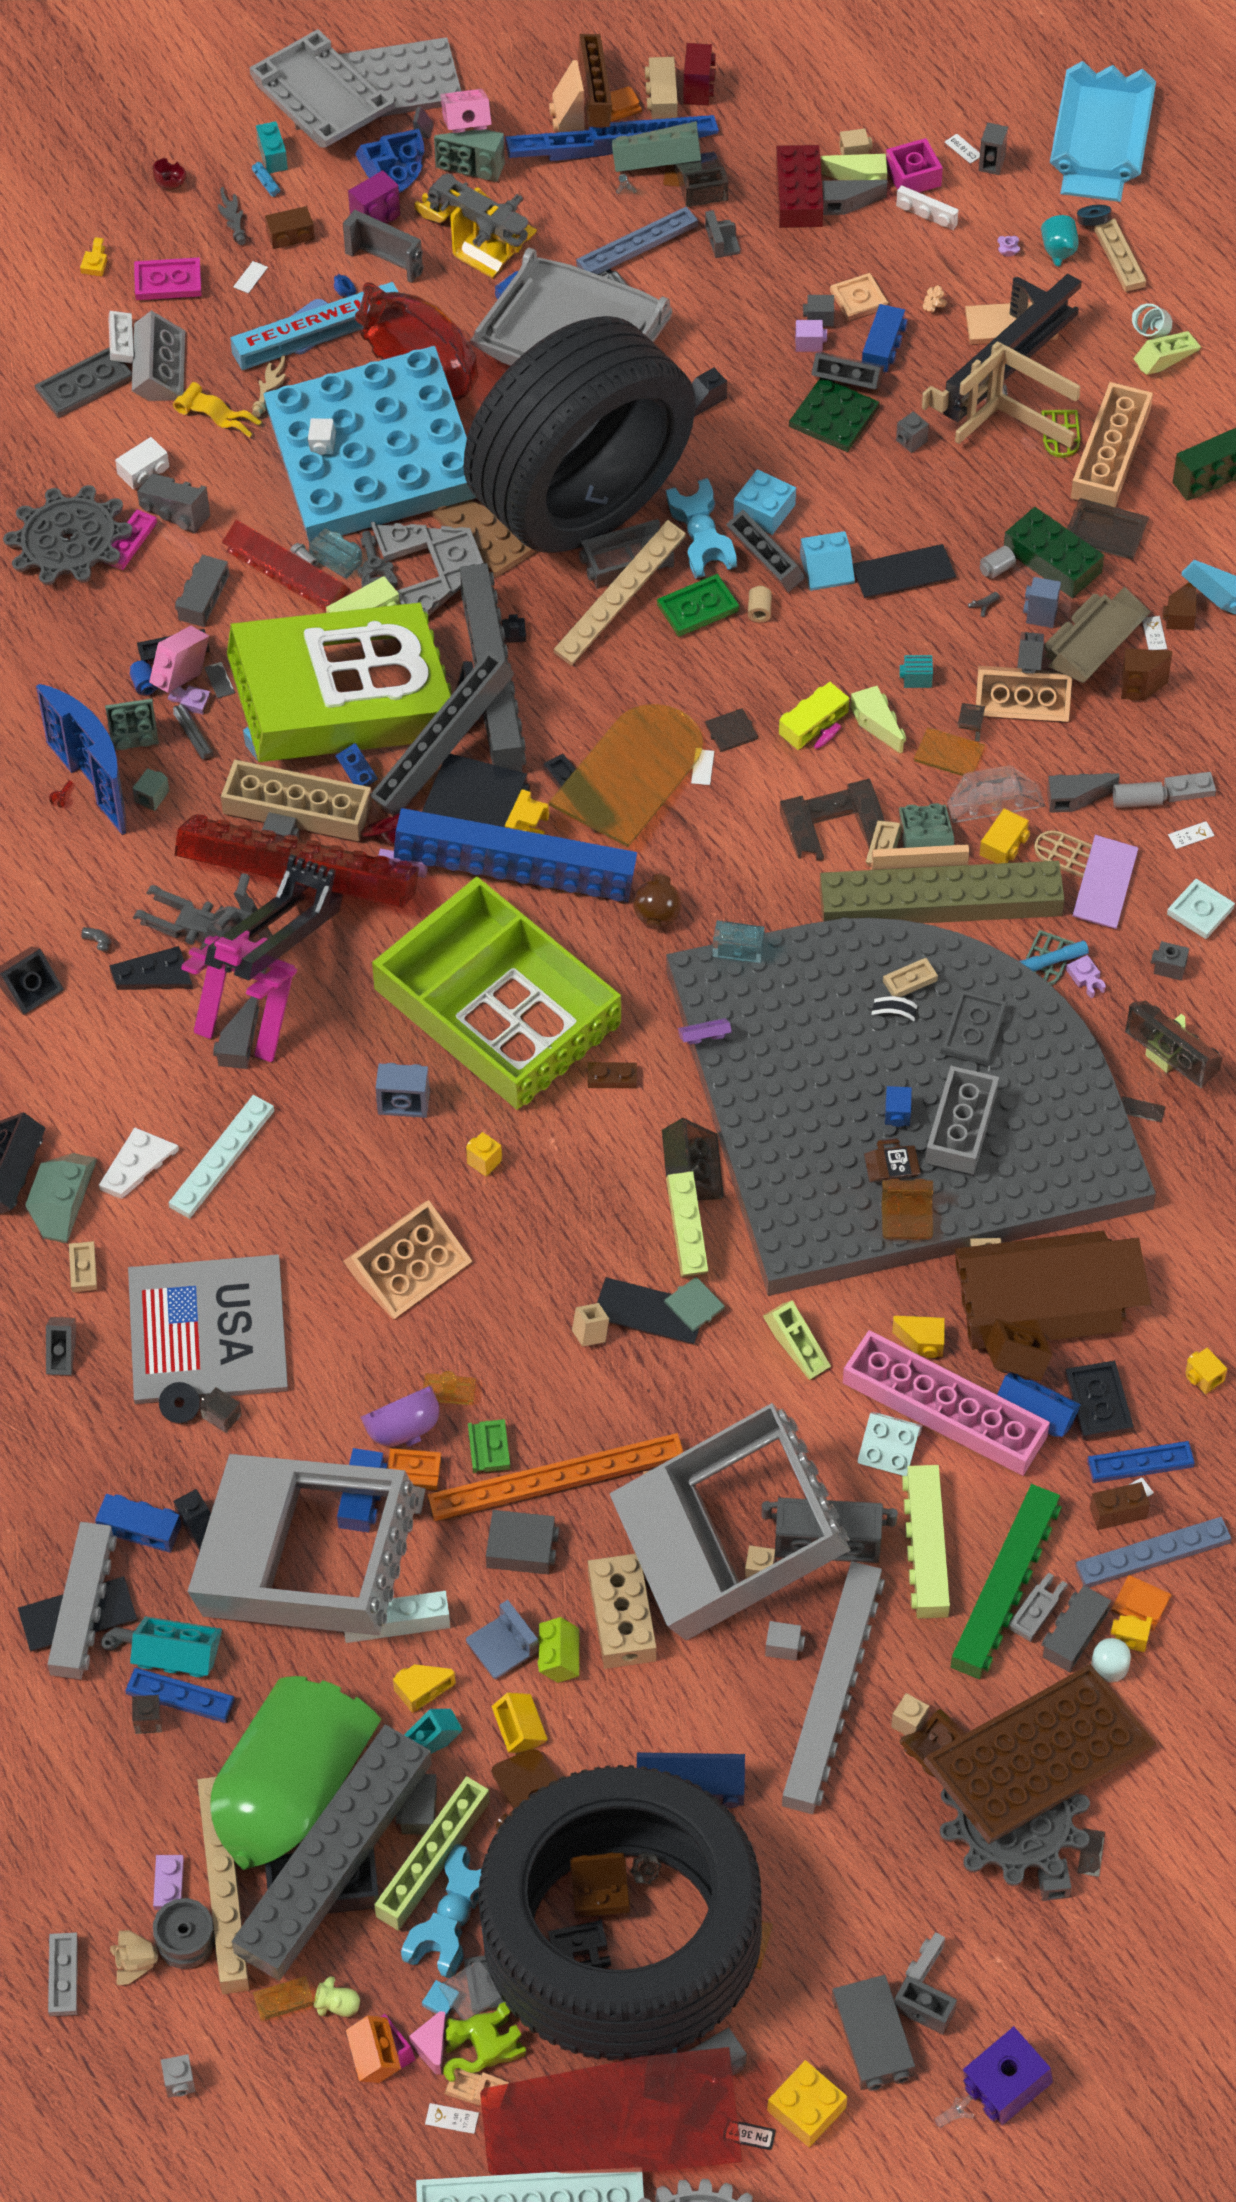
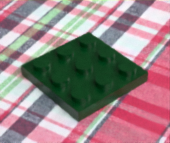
M820 377L789 420V427L848 453L879 409L880 402Z

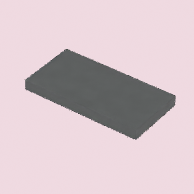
M109 347L34 386L35 391L56 417L60 418L132 381V372L124 362L110 360Z

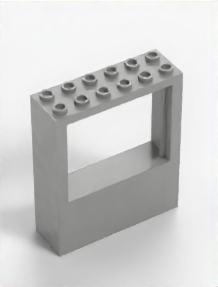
M773 1403L609 1493L667 1626L686 1641L850 1551L847 1544L850 1538L844 1527H839L836 1519L839 1518V1514L833 1504L829 1505L826 1499L829 1493L822 1482H818L816 1475L819 1472L812 1460L809 1461L806 1456L809 1450L802 1438L798 1439L796 1431L799 1429L792 1417H788L783 1408L779 1410ZM779 1439L824 1536L739 1583L696 1484Z
M229 1454L187 1592L203 1617L380 1635L382 1626H385L387 1622L388 1604L393 1600L394 1582L400 1575L401 1557L405 1555L407 1550L406 1539L408 1532L410 1533L413 1528L414 1510L419 1507V1494H417L405 1470ZM301 1488L387 1497L359 1598L271 1589Z

